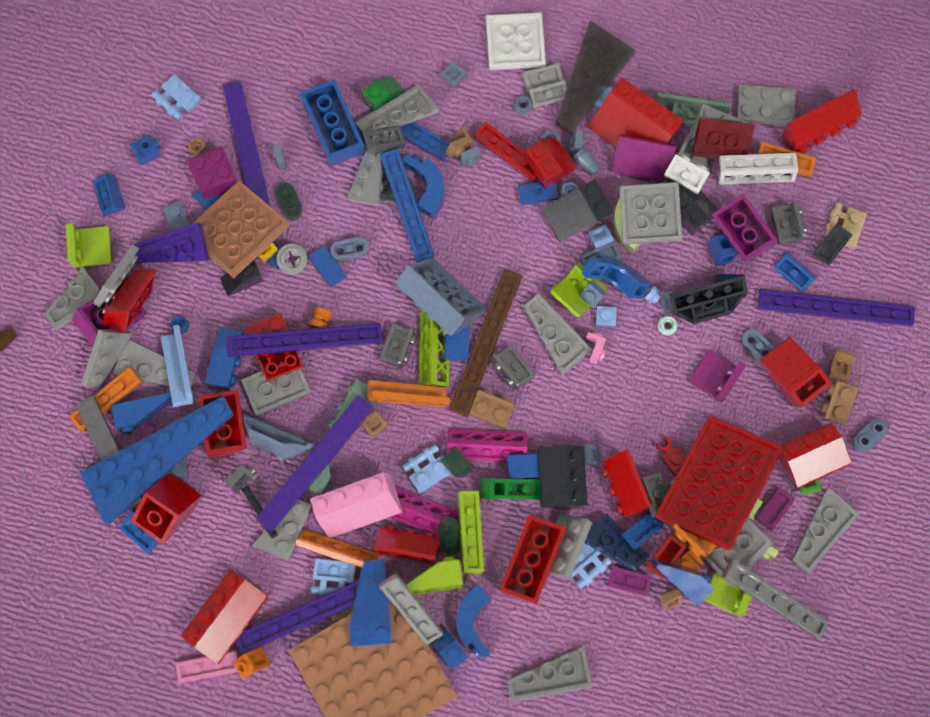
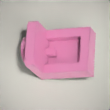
M588 332L585 340L596 344L589 362L597 365L598 360H603L606 349L603 347L606 338H603V335L598 332Z

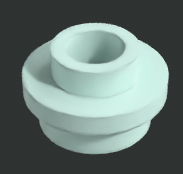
M664 316L658 322V329L664 335H672L677 330V321L671 316ZM664 324H670L671 328L666 329Z

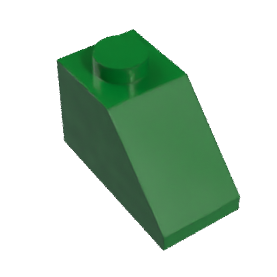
M392 76L379 79L362 91L363 101L375 111L394 100L404 89Z

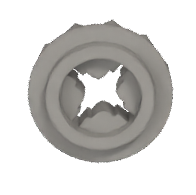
M286 244L280 248L276 255L277 265L280 270L289 275L300 273L307 264L306 252L297 244ZM289 253L291 256L299 257L293 261V265L291 262H285L289 258Z

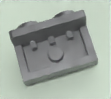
M797 200L792 201L789 205L776 206L770 209L778 245L798 243L804 239L807 229L806 225L802 223L801 206H798Z
M392 324L379 360L402 368L404 363L407 364L411 354L408 352L410 345L414 346L417 338L415 328L410 327L408 329Z
M512 345L500 354L493 356L492 365L497 372L504 374L506 377L504 380L510 388L514 387L517 391L535 377L533 371Z
M242 464L236 471L232 470L226 477L227 481L225 482L235 494H238L249 480L258 487L261 485L258 480L260 478L258 473L250 466L245 468Z

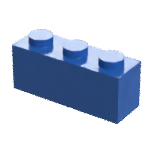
M219 326L205 380L208 387L231 391L232 386L235 387L237 382V375L235 373L236 369L241 366L242 357H227L225 336L244 335L243 331Z

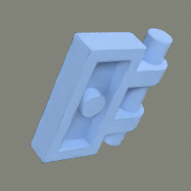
M175 74L161 86L162 90L165 91L163 94H160L157 90L152 93V97L156 99L155 102L159 106H163L167 113L177 120L183 117V114L180 113L182 109L189 113L202 101ZM172 98L176 104L172 105L168 100Z
M435 444L430 448H424L422 453L414 458L410 457L407 459L408 462L402 465L405 472L410 469L414 470L415 473L409 476V479L419 494H422L453 474V470L443 455L437 459L434 458L433 454L439 451ZM428 459L430 464L420 469L418 464Z
M585 543L571 575V578L577 573L580 575L581 579L576 582L580 589L585 585L589 586L593 582L592 579L599 573H604L607 570L606 567L611 564L607 557L600 561L597 556L601 552ZM592 562L595 567L586 573L583 568Z
M315 559L313 580H320V586H312L311 594H319V597H322L344 587L345 583H353L356 566L343 561ZM327 581L339 582L338 588L327 587Z

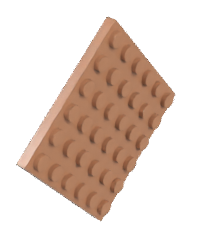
M389 598L392 643L372 646H351L349 624L352 614L288 650L325 717H423L457 697L429 645L423 642Z

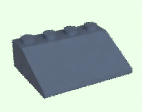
M434 258L408 265L395 282L404 294L409 295L413 299L416 306L422 308L427 313V316L431 320L436 321L441 326L442 331L450 336L461 332L488 310Z

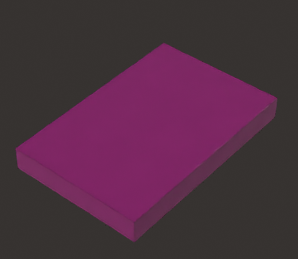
M619 134L612 172L664 182L668 179L664 174L673 160L676 145Z

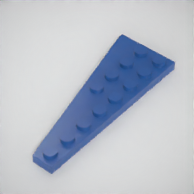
M224 396L80 472L106 526L110 525L120 514H123L132 503L142 497L141 495L175 468L176 464L184 457L186 458L199 444L201 445L211 433L218 430L234 415Z

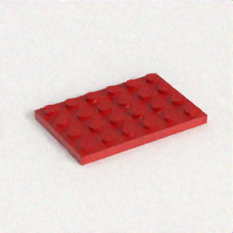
M709 415L657 511L656 518L672 526L676 524L683 531L731 552L783 451V446Z

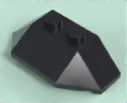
M717 274L684 283L669 294L672 313L692 324L726 316L733 312L743 297L745 298L748 290L744 274Z

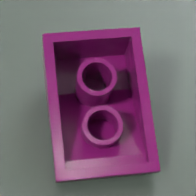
M120 285L116 290L120 291L122 286ZM112 297L108 303L103 302L100 308L93 304L94 300L78 307L72 320L92 346L99 329L116 330L103 323L104 315L102 312L107 304H111L113 301ZM143 307L128 328L147 315Z

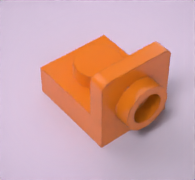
M689 549L675 565L697 571L705 562L702 555L698 557Z
M262 647L247 652L234 661V665L243 680L271 665Z

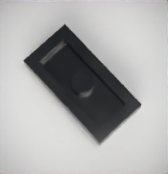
M836 223L814 251L813 255L829 266L853 234Z

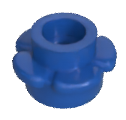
M176 316L172 319L170 327L174 333L173 326L182 325L180 333L184 334L188 331L190 323L183 316Z

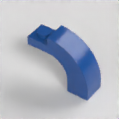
M406 154L402 159L404 167L419 176L427 186L426 192L418 202L419 211L434 220L440 212L444 201L442 175L437 166L428 158L422 164L421 160L416 156L411 157Z
M598 254L596 258L591 257L581 273L585 278L602 279L610 282L630 299H642L651 285L644 276L632 267L602 254Z
M479 584L463 598L457 612L456 625L459 639L464 648L472 644L471 650L476 657L486 659L491 653L476 635L474 619L478 612L491 602V599Z

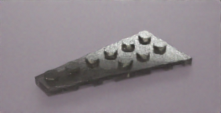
M591 20L589 21L556 120V125L569 134L573 133L636 51Z

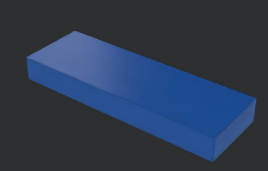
M415 122L400 126L404 140L439 160L445 161L447 158L445 152L450 142Z

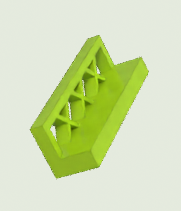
M424 310L420 311L419 385H434L447 388L449 387L450 360L444 359L445 333L436 321L431 320ZM439 333L443 336L442 344L438 340ZM439 352H440V353L442 354V356H443V361H442V362H440L439 359H438V353H439ZM438 371L443 375L442 382L437 381Z
M459 491L457 494L462 574L472 573V575H479L484 572L479 491Z

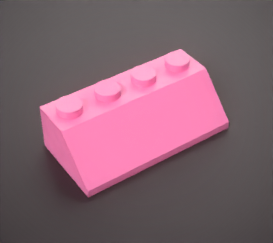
M384 472L310 499L315 517L329 538L403 513L392 475Z

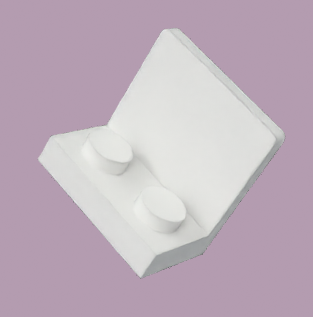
M675 155L664 176L698 194L710 174L707 172L708 169L700 164H697V166L692 164L691 160L684 155Z

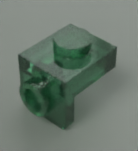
M454 447L440 460L456 478L460 476L466 477L472 471L470 467L474 464L457 447Z

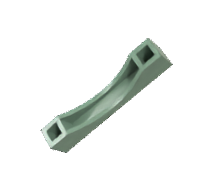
M356 379L355 383L349 385L346 392L348 396L345 401L342 400L340 402L336 418L332 417L328 424L329 430L358 395L367 401L368 384ZM330 463L308 488L309 491L319 496L326 493L332 482Z

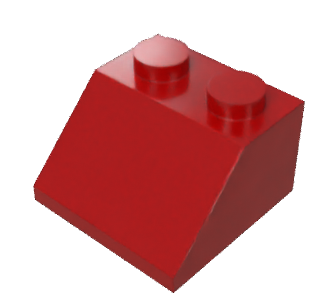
M557 138L541 140L525 150L524 159L545 188H548L578 168Z

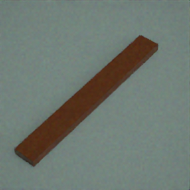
M504 269L450 405V412L468 417L523 275Z

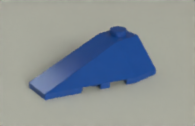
M384 559L363 562L349 624L351 646H372L392 643L388 597L379 585L386 580Z

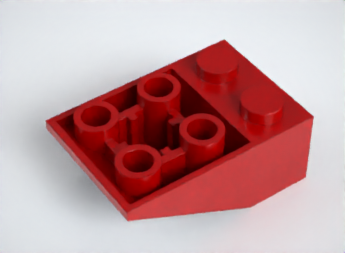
M282 313L245 328L247 334L289 331ZM298 351L256 355L267 382L304 367Z
M791 337L785 339L759 360L793 407L802 408L832 384L822 369Z

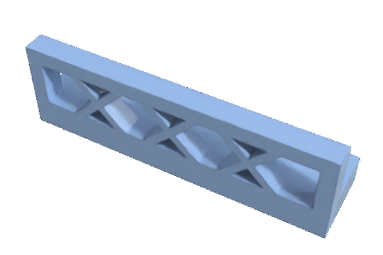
M179 325L173 326L174 334L161 336L173 407L193 404Z

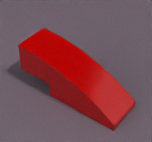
M674 528L653 558L675 564L689 542L683 543L673 533L676 530ZM650 561L647 567L663 579L665 575Z

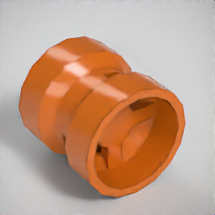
M315 307L313 311L314 316L309 320L308 326L312 329L327 328V323L332 319L333 313L324 308Z

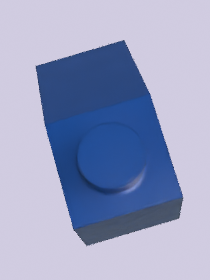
M443 625L440 627L443 630V635L432 641L431 644L449 668L454 670L467 660L468 656Z

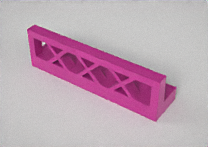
M448 429L447 459L507 462V455L527 454V432ZM452 436H461L462 438L452 439ZM475 437H480V438H482V439H481V440H475V439H473V438H475ZM494 438H500V439H502V440H501V441H495V440H493V439H494ZM523 439V442H515L513 440Z
M395 486L397 495L402 496L399 501L403 513L394 515L391 518L427 533L436 534L437 537L455 544L460 526L459 522H454L449 517L459 520L458 511ZM412 502H417L421 506H415ZM434 509L438 511L439 514L432 513L431 510Z

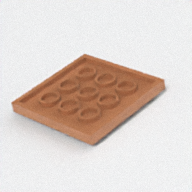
M240 181L235 183L192 223H202L209 257L232 278H235L290 226L285 218Z

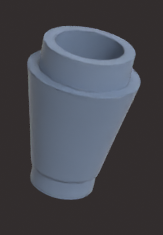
M585 147L573 156L576 160L575 163L590 173L591 176L600 169L589 149L586 150Z

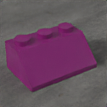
M744 193L711 214L744 262L762 255L776 245L777 239Z

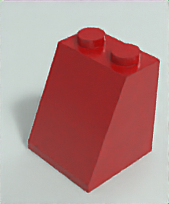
M169 473L145 492L131 522L161 544H164L194 511L202 495Z

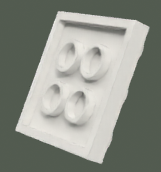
M542 13L486 16L489 70L539 68L546 66Z

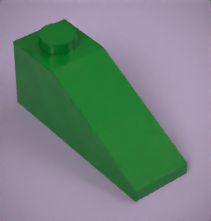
M480 478L479 498L540 500L539 479Z

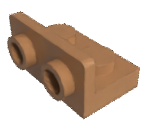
M834 380V383L828 387V401H824L821 408L822 417L846 425L858 387Z
M478 390L469 416L506 430L515 404L509 398L501 397L500 399L493 396L494 393L488 390Z

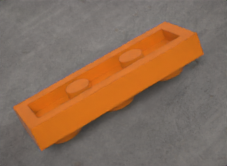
M761 142L758 154L796 153L798 163L797 174L811 177L817 158Z

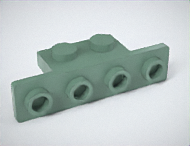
M669 92L657 93L655 101L661 105L673 106L672 112L683 119V126L691 127L695 124L699 107L702 104L727 114L730 113L732 104L726 101H711L704 97L691 98L688 95H671Z

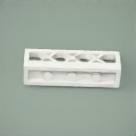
M796 153L720 156L718 182L719 185L794 182L798 172Z

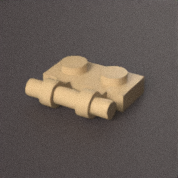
M836 203L830 213V222L825 227L826 233L824 238L838 220L843 221L842 227L853 234L844 247L854 250L857 246L867 213L850 207L846 213H843L841 211L843 204Z

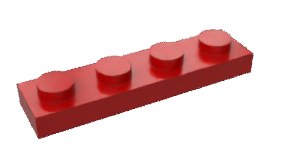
M484 122L474 134V139L530 181L534 182L537 176L524 159L525 150L490 124Z

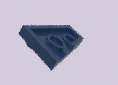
M608 514L589 530L584 542L634 572L649 558L640 546L636 550L632 549L621 536L625 531Z

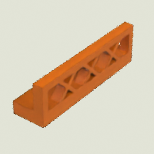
M368 381L367 401L444 408L450 404V398L446 397V387Z

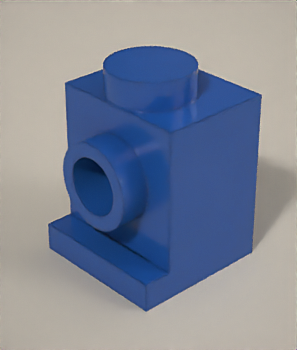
M151 135L134 143H129L141 166L161 156L159 152L161 146L157 138L153 139Z
M714 235L708 243V247L715 260V266L732 263L738 255V252L726 235Z

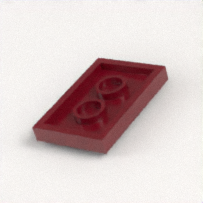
M699 117L691 155L719 159L720 156L748 155L755 125L752 123Z

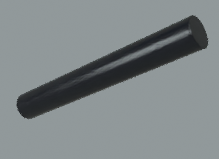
M243 487L244 495L257 516H259L263 508L250 487ZM266 529L271 538H275L278 535L276 530L271 533Z

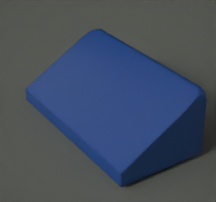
M106 173L93 181L103 216L125 209L115 175Z
M789 252L773 267L802 293L817 278L814 273Z
M470 325L453 336L445 333L444 359L458 363L468 360Z
M538 453L507 455L506 474L510 479L539 477Z

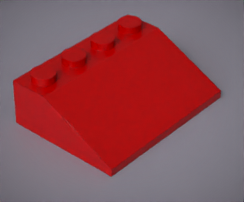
M621 77L608 94L588 128L616 148L619 134L670 144L683 126V119Z

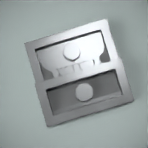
M559 63L522 73L533 108L570 99Z

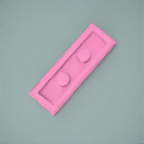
M228 652L220 664H217L207 656L175 662L178 683L238 672L234 665V661L238 659V652Z

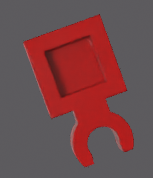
M666 436L664 441L667 443V446L662 447L658 442L656 443V448L660 452H664L665 455L661 459L671 473L674 474L681 469L686 456L679 446L672 448L671 440Z

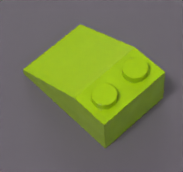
M455 557L443 558V562L437 563L407 584V587L414 595L462 589L460 560H455Z

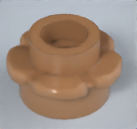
M196 138L190 141L188 151H190L192 156L196 157L206 152L205 148L207 145L201 139Z

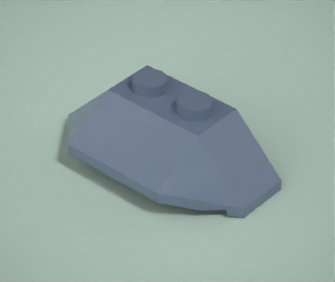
M251 414L242 415L251 444L258 446L257 450L261 452L274 453V457L279 460L286 461V459L299 457L312 451L318 444Z

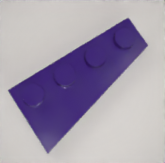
M195 223L133 244L139 248L136 253L138 257L136 263L210 261L202 223Z

